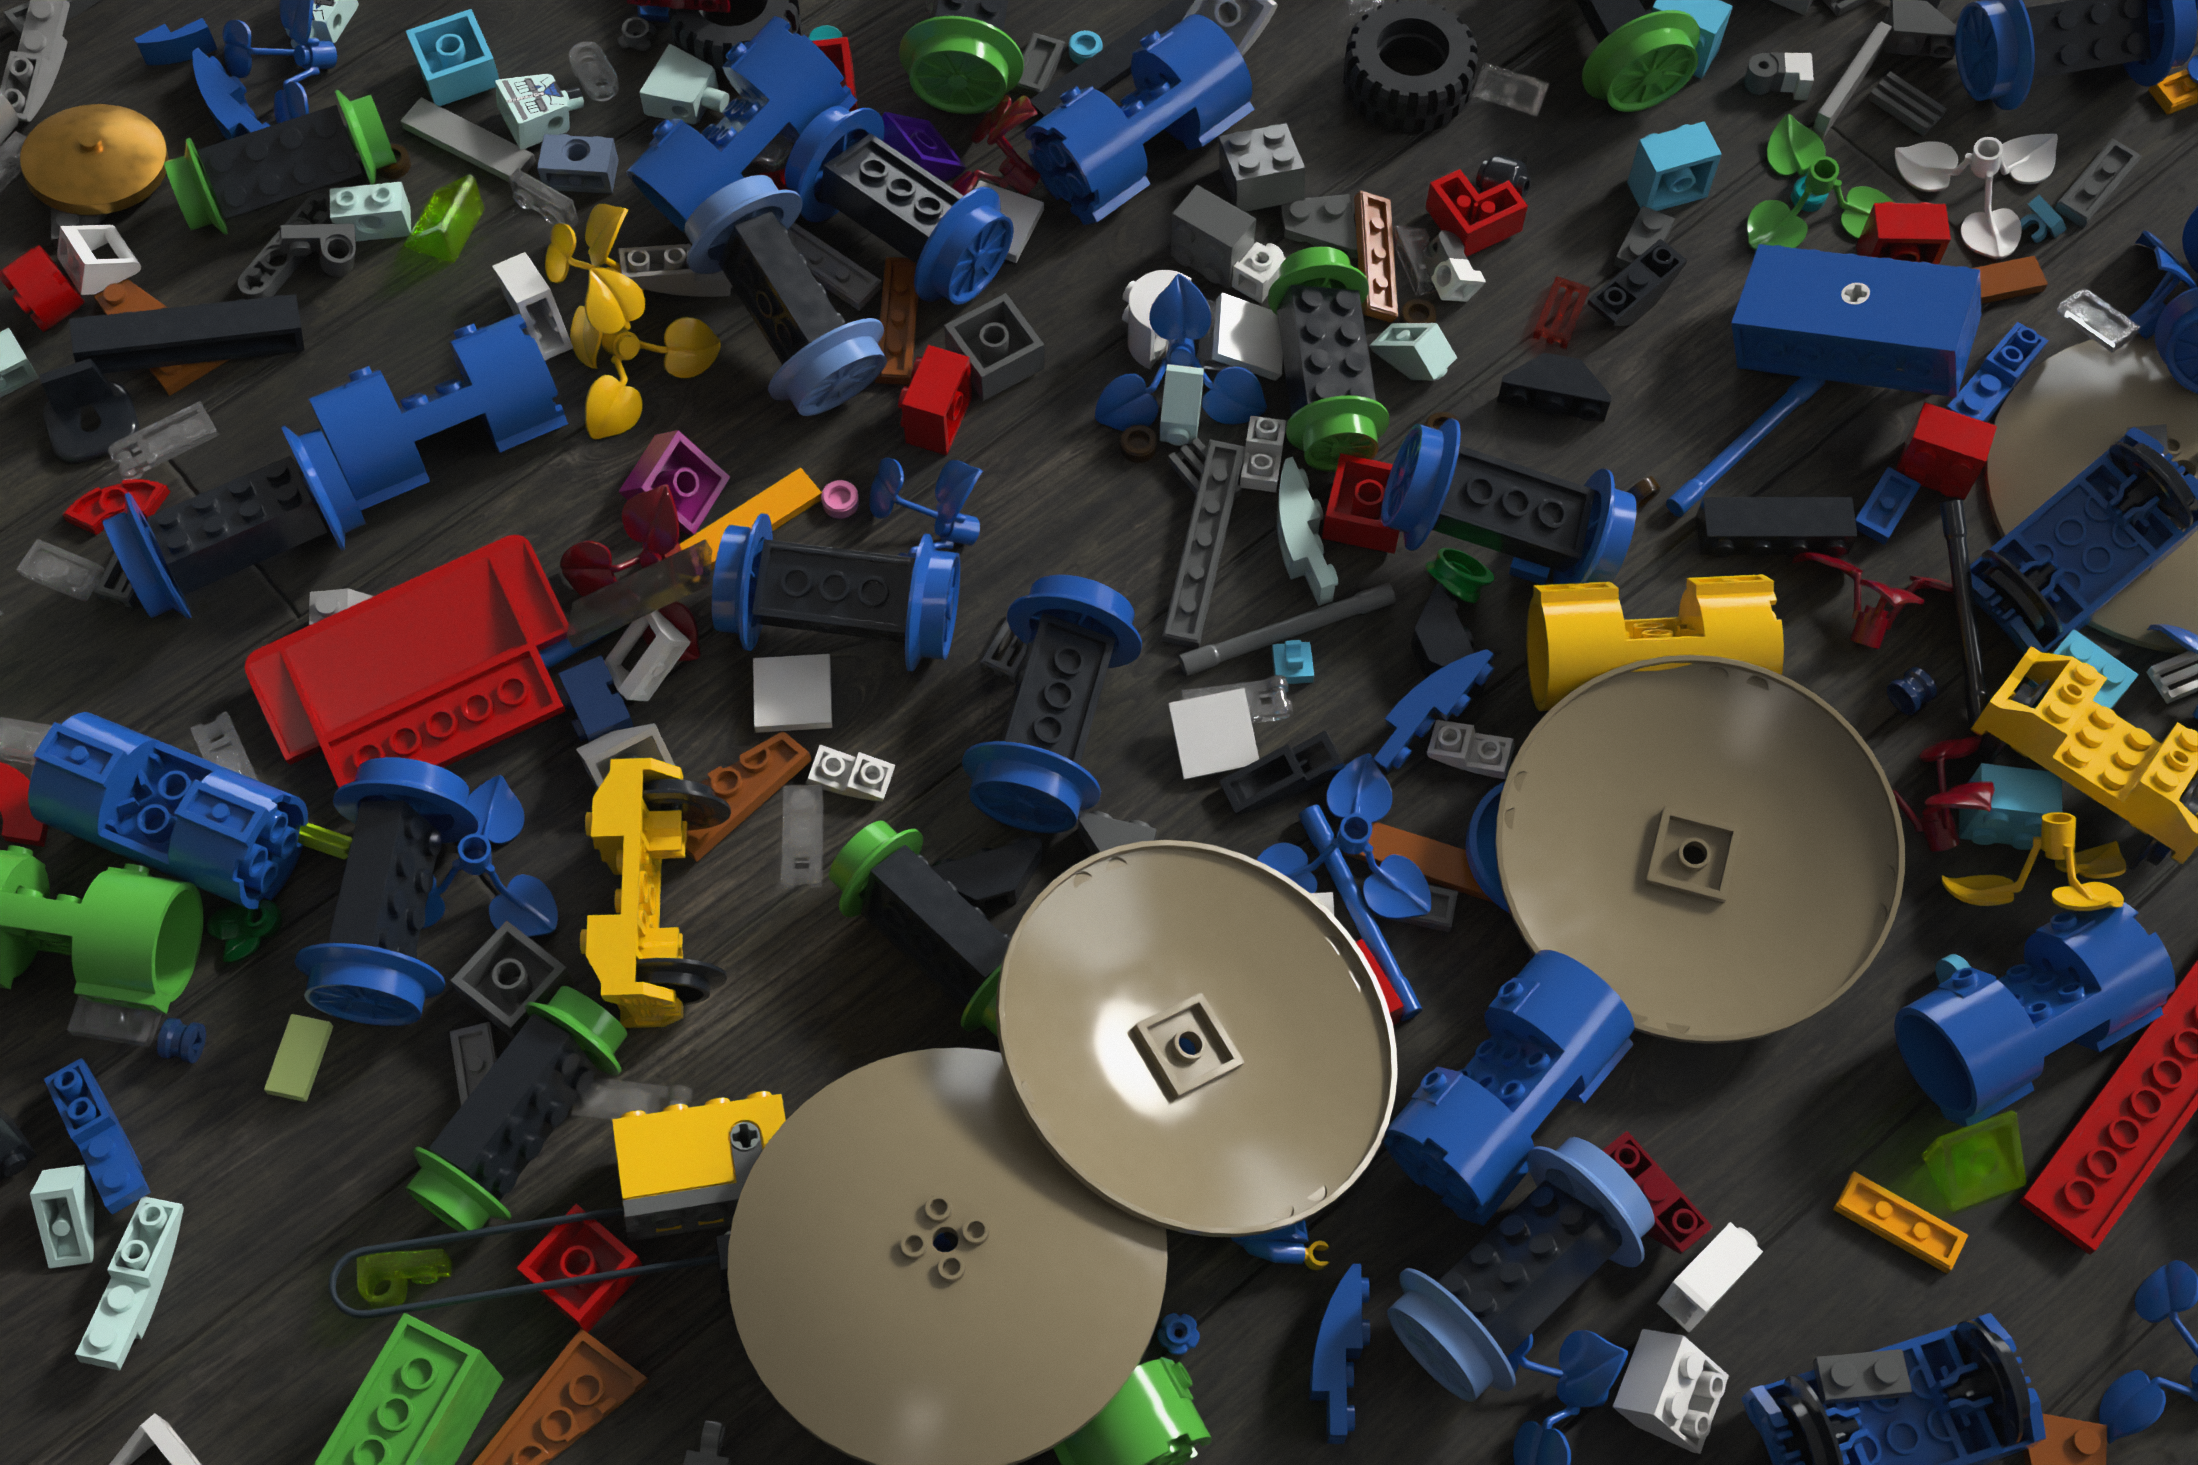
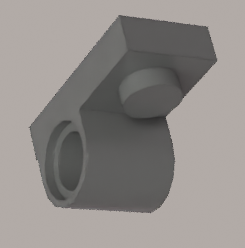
M354 224L280 225V253L306 256L311 252H318L321 269L326 274L332 277H343L351 272L356 250ZM335 250L341 251L346 257L338 259L332 257L329 253Z

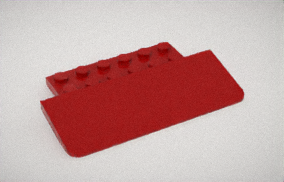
M508 535L256 649L246 659L245 672L286 762L292 765L323 751L338 788L345 784L355 781L357 768L367 760L384 757L407 758L444 768L565 712L566 709L539 651L573 636L574 633L530 542L521 535Z

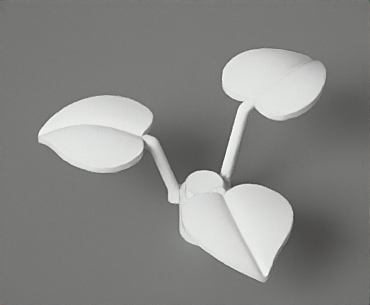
M2057 134L2028 135L2009 140L2003 144L1996 138L1984 137L1975 143L1973 154L1967 153L1964 161L1958 167L1957 153L1951 146L1942 142H1922L1909 147H1898L1895 149V161L1904 180L1915 189L1924 192H1937L1946 189L1950 183V175L1958 176L1970 164L1972 172L1977 177L1985 179V213L1975 212L1965 218L1961 226V238L1964 244L1972 251L1993 259H2003L2012 254L2017 248L2021 238L2022 226L2018 216L2010 209L2002 208L1992 212L1993 175L2000 169L2002 175L2010 173L2012 179L2020 184H2037L2046 180L2053 172L2055 166L2058 136Z

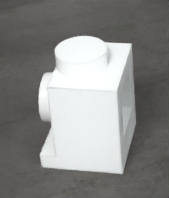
M1256 242L1240 262L1237 261L1233 266L1232 287L1262 303L1268 296L1272 284L1279 278V267L1286 259L1282 250L1272 243L1264 246Z

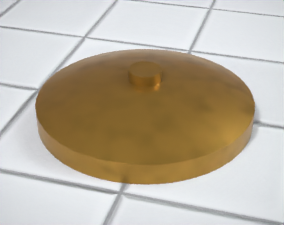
M107 104L77 106L48 117L29 133L20 153L21 169L30 191L46 205L63 212L78 215L113 213L143 201L163 181L166 175L164 162L169 159L164 137L150 119L134 110Z

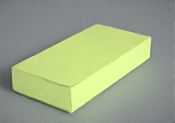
M291 1014L264 1088L267 1094L307 1102L333 1029V1025L329 1021Z

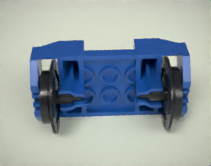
M2136 427L2131 428L2125 433L2123 438L2110 445L2105 453L1989 550H1985L1981 557L1970 565L1975 604L2005 632L2023 656L2031 646L2042 653H2052L2073 629L2076 631L2081 630L2092 620L2094 613L2147 569L2149 571L2153 570L2198 530V480L2192 474L2184 476L2186 468L2183 465L2179 467L2176 461L2173 462L2171 460L2173 456L2170 453L2164 456V446L2158 440ZM2044 630L2052 635L2053 638L2049 641L2038 642L2034 635Z
M1991 1313L1875 1350L1902 1349L1912 1388V1393L1908 1397L1822 1405L1815 1372L1812 1370L1799 1375L1788 1376L1786 1379L1771 1384L1751 1388L1741 1398L1749 1419L1763 1438L1773 1465H1984L2034 1447L2046 1439L2041 1402L2034 1388H2027L2031 1380L2029 1376L2024 1377V1371L2019 1366V1364H2022L2021 1358H2015L2013 1354L2017 1349L2015 1343Z

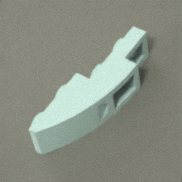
M1293 457L1285 459L1280 481L1277 505L1279 545L1290 579L1305 575L1313 595L1320 606L1333 601L1335 586L1338 585V577L1333 565H1327L1323 557L1324 548L1318 535L1320 520H1323L1321 504L1317 498L1312 499L1308 491L1309 481L1303 468L1298 469Z
M145 1196L140 1199L107 1269L111 1279L75 1353L79 1362L121 1370L134 1339L142 1340L172 1259L184 1209L182 1204Z

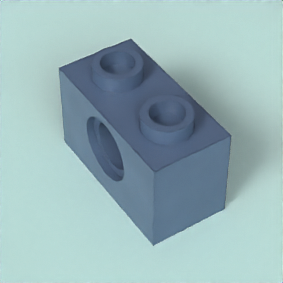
M544 134L537 167L543 190L613 194L619 161L614 139L601 136L583 137L567 134Z

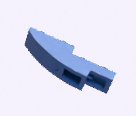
M199 48L192 51L193 68L200 92L215 124L226 140L270 126L266 122L261 124L257 120L255 113L248 106L244 94L247 93V90L235 75L229 77L222 64L214 56L207 57Z
M2017 322L1987 356L1980 369L1946 409L1988 422L2025 375L2049 340L2037 334L2033 329Z
M1486 649L1456 660L1431 674L1399 701L1385 718L1386 725L1393 729L1394 733L1374 757L1376 765L1386 773L1393 766L1399 769L1412 752L1408 748L1409 744L1416 735L1422 739L1434 724L1435 719L1431 717L1433 713H1436L1445 721L1452 714L1458 717L1471 701L1467 694L1476 683L1482 686L1493 673L1495 667L1491 663L1493 662L1494 654Z
M80 1058L44 1078L70 1138L78 1146L104 1205L113 1215L151 1193L141 1172L143 1168L86 1062Z
M1352 1264L1337 1286L1323 1317L1313 1352L1309 1400L1326 1401L1327 1444H1344L1347 1438V1431L1355 1430L1354 1405H1347V1388L1354 1387V1363L1346 1362V1358L1359 1359L1363 1345H1370V1320L1362 1319V1303H1369V1278L1361 1277V1264Z

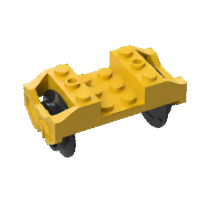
M2031 646L1971 728V731L1979 736L1989 732L1977 752L1985 756L1984 764H1992L2005 745L2008 744L2014 751L2026 758L2032 759L2129 821L2131 826L2146 835L2149 834L2131 862L2129 869H2136L2146 860L2154 866H2158L2169 851L2171 853L2169 858L2179 864H2183L2198 846V792H2196L2198 788V732L2188 729L2177 722L2162 743L2158 742L2145 730L2134 727L2118 717L2110 708L2101 706L2093 701V698L2107 680L2093 666L2082 663L2072 656L2042 653ZM2025 676L2039 684L2033 689L2024 683L2017 693L2014 692ZM2047 689L2048 692L2036 709L2032 708L2043 691Z
M653 758L610 759V771L593 796L592 812H587L585 816L586 835L591 836L594 848L599 849L602 861L608 864L614 875H622V889H616L615 910L616 913L621 914L587 915V929H582L580 932V949L582 954H586L590 966H592L601 982V997L604 1001L618 1005L620 1009V1023L624 1028L665 1027L683 1018V1005L705 1001L710 997V990L721 987L727 981V974L722 968L702 961L683 959V934L679 933V927L659 928L662 859L685 858L687 831L706 829L724 823L731 816V807L726 801L716 797L714 790L709 786L683 780L680 767Z

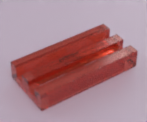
M1556 276L1534 330L1533 338L1540 340V337L1547 338L1546 343L1553 345L1554 341L1561 343V348L1567 349L1590 287ZM1560 287L1566 288L1567 290L1551 329L1546 328L1545 325ZM1574 291L1580 293L1565 332H1558Z

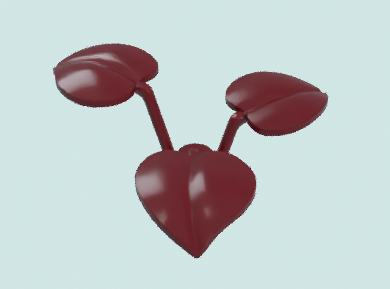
M1006 95L993 110L983 117L972 135V142L978 144L989 134L987 143L990 146L996 143L1007 156L998 169L1002 173L1001 178L981 170H975L973 173L967 171L952 184L951 188L964 196L973 189L976 181L980 178L997 183L1003 189L1010 185L1024 196L1035 187L1041 174L1023 160L1004 137L1011 129L1038 114L1027 96H1021L1011 105V98Z
M664 484L635 495L625 503L622 510V522L626 533L632 540L643 542L641 554L618 565H612L611 552L605 545L595 541H583L565 551L560 560V568L562 569V574L574 590L591 601H603L615 592L617 580L614 572H620L640 563L647 573L660 574L661 577L649 604L654 606L691 641L678 659V661H691L701 656L695 618L690 610L678 601L664 600L658 605V600L666 581L673 574L670 567L676 564L682 556V550L678 543L679 522L677 510L668 484ZM649 625L642 634L648 646L656 638Z
M1801 553L1796 555L1792 563L1816 560L1840 569L1854 580V611L1851 618L1856 619V623L1850 640L1880 649L1886 629H1891L1893 621L1906 603L1923 605L1924 600L1913 594L1917 589L1936 588L1954 596L1952 584L1928 577L1910 576L1909 580L1913 582L1907 591L1900 588H1890L1886 584L1877 581L1861 579L1863 570L1846 561L1824 554ZM1861 585L1870 587L1881 595L1877 606L1866 605L1864 612L1861 611ZM1886 601L1894 607L1888 617V611L1883 610Z
M1983 736L1945 740L1925 748L1920 753L1919 757L1922 762L1937 760L1940 794H1936L1925 801L1927 808L1922 811L1923 818L1920 820L1896 790H1892L1896 803L1913 823L1915 832L1924 831L1929 850L1932 852L1951 849L1961 842L1949 808L1991 811V800L1995 791L1993 782L1965 783L1949 789L1948 792L1946 784L1945 764L1947 761L1968 756L1978 750V747L1984 740Z

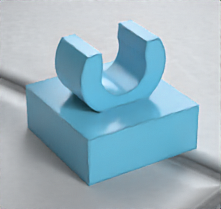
M2040 195L2028 203L2032 214H2028L2020 220L2023 230L2027 229L2031 224L2039 225L2038 231L2031 236L2035 243L2042 241L2046 237L2047 231L2054 238H2057L2067 229L2063 219Z
M1290 640L1285 641V644H1272L1271 652L1275 685L1313 683L1314 670L1310 642Z

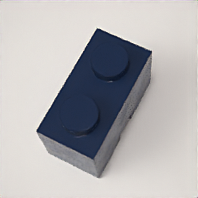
M601 655L558 673L563 687L558 689L557 692L566 711L573 708L577 719L571 722L580 742L584 740L591 742L611 731L634 727L628 710L619 692L617 693L613 685L614 681Z

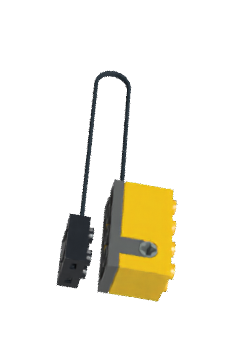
M763 1091L747 1096V1099L730 1101L728 1098H715L707 1101L705 1105L688 1108L685 1104H675L667 1106L663 1109V1112L646 1114L644 1111L639 1110L626 1112L620 1118L612 1119L622 1207L361 1247L346 1253L333 1267L328 1284L332 1302L342 1313L348 1316L370 1319L716 1262L721 1293L729 1292L727 1275L728 1245L731 1229L726 1230L722 1236H716L717 1251L714 1255L373 1310H354L345 1306L338 1298L336 1280L343 1266L352 1259L364 1255L617 1215H624L627 1242L732 1226L741 1191L753 1165L766 1144L786 1121L782 1094L772 1095L770 1092Z

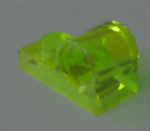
M443 1249L385 1252L358 1257V1292L373 1309L402 1305L407 1295L408 1279H412V1282L418 1284L438 1282V1277L451 1276L452 1260ZM391 1280V1286L386 1293L379 1296L373 1294L374 1288L379 1282Z

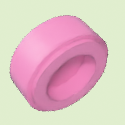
M844 480L833 481L826 485L822 491L823 509L829 516L843 519L853 515L858 509V491L852 483Z

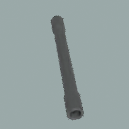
M1389 582L1360 591L1352 597L1215 645H1206L1178 655L1180 668L1186 677L1215 667L1223 661L1351 616L1366 614L1394 604L1396 599L1393 588Z

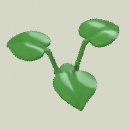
M1787 114L1778 123L1770 137L1766 153L1767 161L1772 170L1780 176H1791L1798 172L1800 177L1806 176V188L1791 211L1784 202L1779 200H1765L1756 205L1747 221L1748 245L1755 251H1757L1759 244L1797 248L1805 239L1808 226L1803 219L1796 215L1800 212L1811 194L1817 196L1825 195L1834 189L1838 206L1845 209L1840 219L1841 225L1848 235L1859 240L1873 204L1894 201L1877 189L1859 186L1852 188L1848 192L1845 202L1841 191L1842 182L1836 179L1839 174L1837 162L1825 156L1826 149L1824 143L1814 131L1799 123L1791 114Z

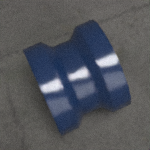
M1911 667L1903 674V679H1896L1888 684L1887 694L1892 704L1900 712L1906 715H1913L1920 709L1922 702H1930L1936 697L1937 688L1932 678L1924 670L1918 667Z
M168 1018L162 1025L158 1036V1055L166 1059H172L174 1056L181 1057L183 1062L196 1063L205 1046V1026L197 1022L185 1025L180 1019Z

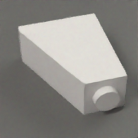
M526 252L493 265L492 267L514 315L519 313L526 322L527 328L522 330L524 334H530L532 338L534 337L544 360L573 349L551 289Z
M1730 1222L1672 1282L1657 1304L1690 1333L1751 1267L1763 1251L1757 1247L1756 1239L1747 1230L1741 1227L1736 1228Z

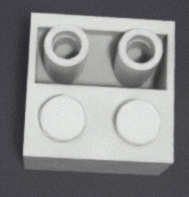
M1642 1329L1613 1408L1636 1427L1691 1452L1700 1454L1705 1439L1710 1432L1711 1423L1720 1398L1725 1392L1729 1375L1685 1336Z

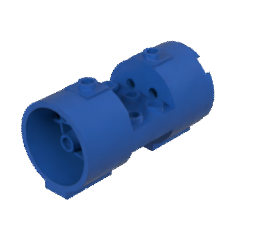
M1192 14L1165 33L1159 34L1156 30L1139 41L1142 47L1132 53L1133 57L1131 60V72L1137 90L1120 100L1122 106L1118 107L1109 97L1094 89L1093 86L1082 90L1075 86L1059 97L1062 102L1054 107L1052 112L1027 129L1025 137L1029 141L1031 140L1032 149L1027 151L1034 169L1041 174L1040 180L1053 197L1057 200L1062 197L1072 205L1070 208L1071 213L1078 216L1083 225L1099 222L1150 185L1146 177L1148 168L1147 157L1142 144L1160 131L1166 130L1171 136L1182 141L1188 150L1205 146L1255 110L1250 102L1252 97V81L1247 65L1231 38L1209 18L1199 14Z
M772 17L750 42H745L744 44L738 42L726 54L728 61L722 68L726 77L742 99L735 98L724 108L722 113L725 117L716 126L713 123L710 124L701 134L682 119L673 118L671 121L665 119L652 132L655 138L649 143L650 147L626 171L630 180L649 202L684 234L685 224L694 210L720 189L743 179L744 177L741 172L778 133L795 144L807 125L821 112L833 106H843L849 110L858 101L851 94L850 88L846 85L842 88L840 82L844 77L832 61L807 36H800L796 32L790 33L788 30L791 25L780 17Z
M519 313L476 329L473 323L453 331L456 338L448 342L463 382L452 378L435 385L434 387L437 392L426 396V394L418 392L400 400L402 404L400 408L381 370L378 369L372 372L370 366L348 374L351 381L344 383V385L309 398L319 424L360 511L430 482L414 443L417 440L479 415L496 451L502 452L568 424L561 404L556 405L552 398L558 395L557 389L534 337L532 338L530 334H523L522 329L527 328V325Z
M82 712L75 714L62 724L54 722L33 754L36 763L30 779L28 802L31 814L38 822L178 880L191 882L197 888L248 909H258L260 900L263 898L272 900L278 894L293 872L303 849V844L298 843L300 826L308 824V811L305 802L301 798L92 713Z
M2124 902L2123 906L2118 908H2103L2092 911L2074 910L2073 912L2058 913L2050 919L2049 923L2036 929V933L2027 939L2024 947L2025 964L2009 968L2006 975L1998 980L1996 976L1972 967L1957 970L1952 974V978L1938 985L1936 990L1898 1011L1894 1021V1030L1904 1062L1922 1090L1940 1107L1945 1119L1969 1129L2034 1091L2032 1081L2041 1075L2044 1067V1057L2071 1041L2101 1052L2164 1015L2161 1006L2167 1003L2168 994L2175 990L2174 969L2168 952L2157 933L2154 932L2148 935L2144 928L2134 919L2138 915L2134 908Z
M1538 951L1516 977L1502 985L1498 991V996L1488 1006L1489 1009L1484 1016L1485 1024L1491 1037L1477 1047L1476 1055L1464 1069L1454 1071L1436 1067L1433 1071L1429 1072L1422 1079L1421 1086L1411 1096L1412 1099L1391 1122L1385 1132L1388 1137L1383 1142L1387 1151L1399 1167L1420 1187L1425 1184L1436 1194L1444 1196L1441 1203L1452 1209L1459 1218L1483 1226L1529 1172L1527 1165L1528 1152L1534 1148L1531 1135L1562 1098L1586 1103L1633 1046V1042L1629 1037L1635 1029L1634 1020L1620 996L1595 972L1577 960L1557 951Z

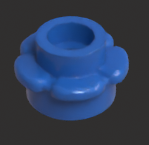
M1171 1313L1163 1318L1161 1322L1162 1327L1157 1333L1161 1346L1174 1355H1183L1188 1350L1196 1347L1200 1334L1196 1330V1321L1190 1315L1182 1314L1179 1316L1176 1313ZM1176 1330H1181L1183 1332V1335L1181 1337L1175 1336L1174 1332Z

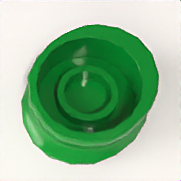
M1452 548L1438 550L1435 560L1428 561L1425 565L1427 572L1440 584H1443L1450 593L1468 603L1475 604L1481 597V588L1494 581L1493 573L1480 561L1465 552Z

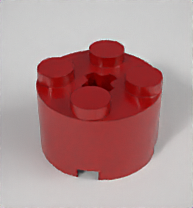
M40 245L30 249L0 270V280L9 291L14 288L17 290L14 292L13 298L26 314L32 310L34 311L30 316L44 333L85 303L75 287L63 275L55 262Z

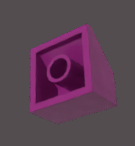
M679 430L654 436L622 485L619 493L629 500L637 494L668 484L677 510L679 530L686 534L694 535L730 479V476Z

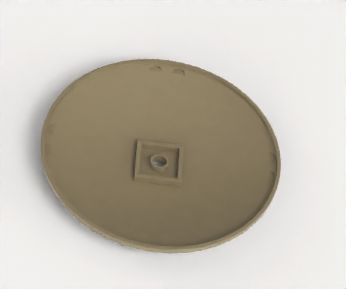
M2140 333L2111 335L2071 346L2043 361L2015 386L2006 398L1993 425L1997 426L1985 463L1987 499L2001 538L2006 536L2105 453L2110 445L2123 438L2125 433H2127V427L2166 424L2168 453L2173 456L2171 460L2173 462L2176 461L2179 467L2183 465L2186 471L2198 480V394L2186 389L2171 375L2167 365L2158 353L2155 334L2147 340ZM2198 530L2153 570L2149 571L2147 569L2094 613L2092 620L2087 625L2109 636L2137 646L2178 654L2190 651L2163 632L2147 629L2150 625L2166 624L2184 628L2198 635Z
M1677 655L1641 660L1610 670L1569 693L1539 721L1520 747L1508 772L1501 793L1496 819L1495 848L1497 870L1503 896L1511 917L1531 952L1535 955L1540 950H1553L1582 963L1601 977L1620 996L1633 1017L1634 1030L1654 1037L1679 1042L1714 1044L1734 1043L1761 1038L1789 1029L1830 1006L1853 986L1876 957L1895 920L1902 896L1905 874V842L1902 821L1894 793L1885 772L1870 747L1837 710L1815 693L1769 669L1734 659L1703 655ZM1692 663L1667 670L1631 672L1660 664ZM1689 846L1698 847L1704 853L1705 860L1700 864H1691L1685 860L1683 850Z
M1155 840L1117 846L1088 857L1054 879L1037 896L1023 915L1009 941L1001 964L997 985L996 1024L1002 1061L1012 1091L1026 1119L1043 1144L1060 1164L1083 1185L1117 1208L1156 1226L1186 1234L1207 1237H1243L1264 1234L1289 1227L1307 1219L1331 1204L1357 1180L1378 1150L1390 1122L1398 1075L1397 1048L1386 999L1363 952L1341 923L1308 891L1268 865L1238 852L1192 841ZM1179 1038L1191 1040L1196 1046V1054L1190 1055L1185 1053L1179 1046Z
M970 1048L925 1049L877 1060L851 1071L830 1083L804 1102L769 1140L750 1171L741 1191L732 1221L728 1245L727 1273L730 1303L736 1327L748 1358L763 1384L791 1417L825 1444L849 1457L870 1465H1015L1054 1448L1080 1431L1097 1417L1118 1395L1136 1370L1150 1343L1160 1315L1167 1273L1166 1228L1134 1217L1105 1201L1083 1185L1060 1164L1043 1144L1026 1119L1012 1091L1004 1069L1001 1053ZM944 1232L954 1234L959 1240L956 1248L950 1252L938 1251L933 1246V1242L939 1234Z

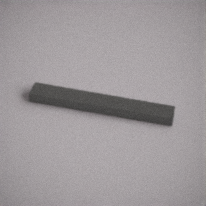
M1209 440L1162 635L1163 642L1193 648L1200 647L1246 446Z

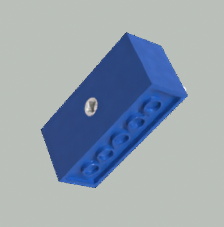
M1759 244L1731 322L1737 368L1957 398L1981 319L1980 269Z

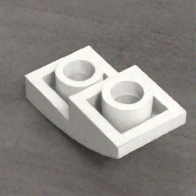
M1250 416L1240 479L1241 488L1276 492L1287 420Z
M1436 720L1427 755L1432 759L1462 770L1506 779L1515 745L1512 738L1475 733L1474 725Z
M819 745L806 784L850 797L883 802L895 765L860 752L857 757Z

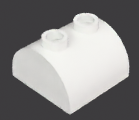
M1195 0L1183 19L1192 14H1199L1209 18L1225 31L1243 56L1265 29L1278 4L1273 0Z
M1157 270L1150 272L1136 282L1131 281L1123 293V300L1129 303L1122 316V320L1128 323V347L1134 359L1148 369H1151L1166 350L1167 341L1158 336L1151 327L1149 313L1152 303L1177 274H1181L1191 281L1190 277L1177 271Z

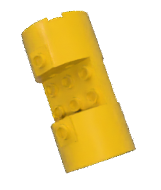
M1763 574L1687 578V589L1681 598L1678 617L1624 620L1619 601V588L1611 582L1533 585V597L1530 602L1527 620V663L1530 688L1536 708L1539 711H1550L1569 693L1597 676L1637 661L1663 656H1717L1744 661L1782 675L1784 660L1782 620H1777L1775 613L1771 609V605H1776L1777 602L1774 594V581ZM1692 663L1660 664L1631 672L1668 670Z

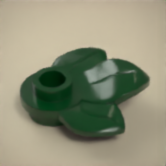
M260 900L258 909H248L229 901L230 906L220 908L211 915L205 930L217 939L226 940L223 952V961L225 963H235L248 958L255 953L262 938H270L279 931L282 925V915L279 907L272 901Z

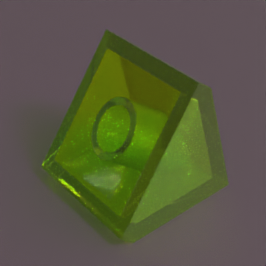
M468 174L435 190L404 245L411 250L455 263L485 209L475 178Z
M2013 1110L1937 1137L1922 1154L1940 1193L1952 1212L2027 1185L2017 1113Z

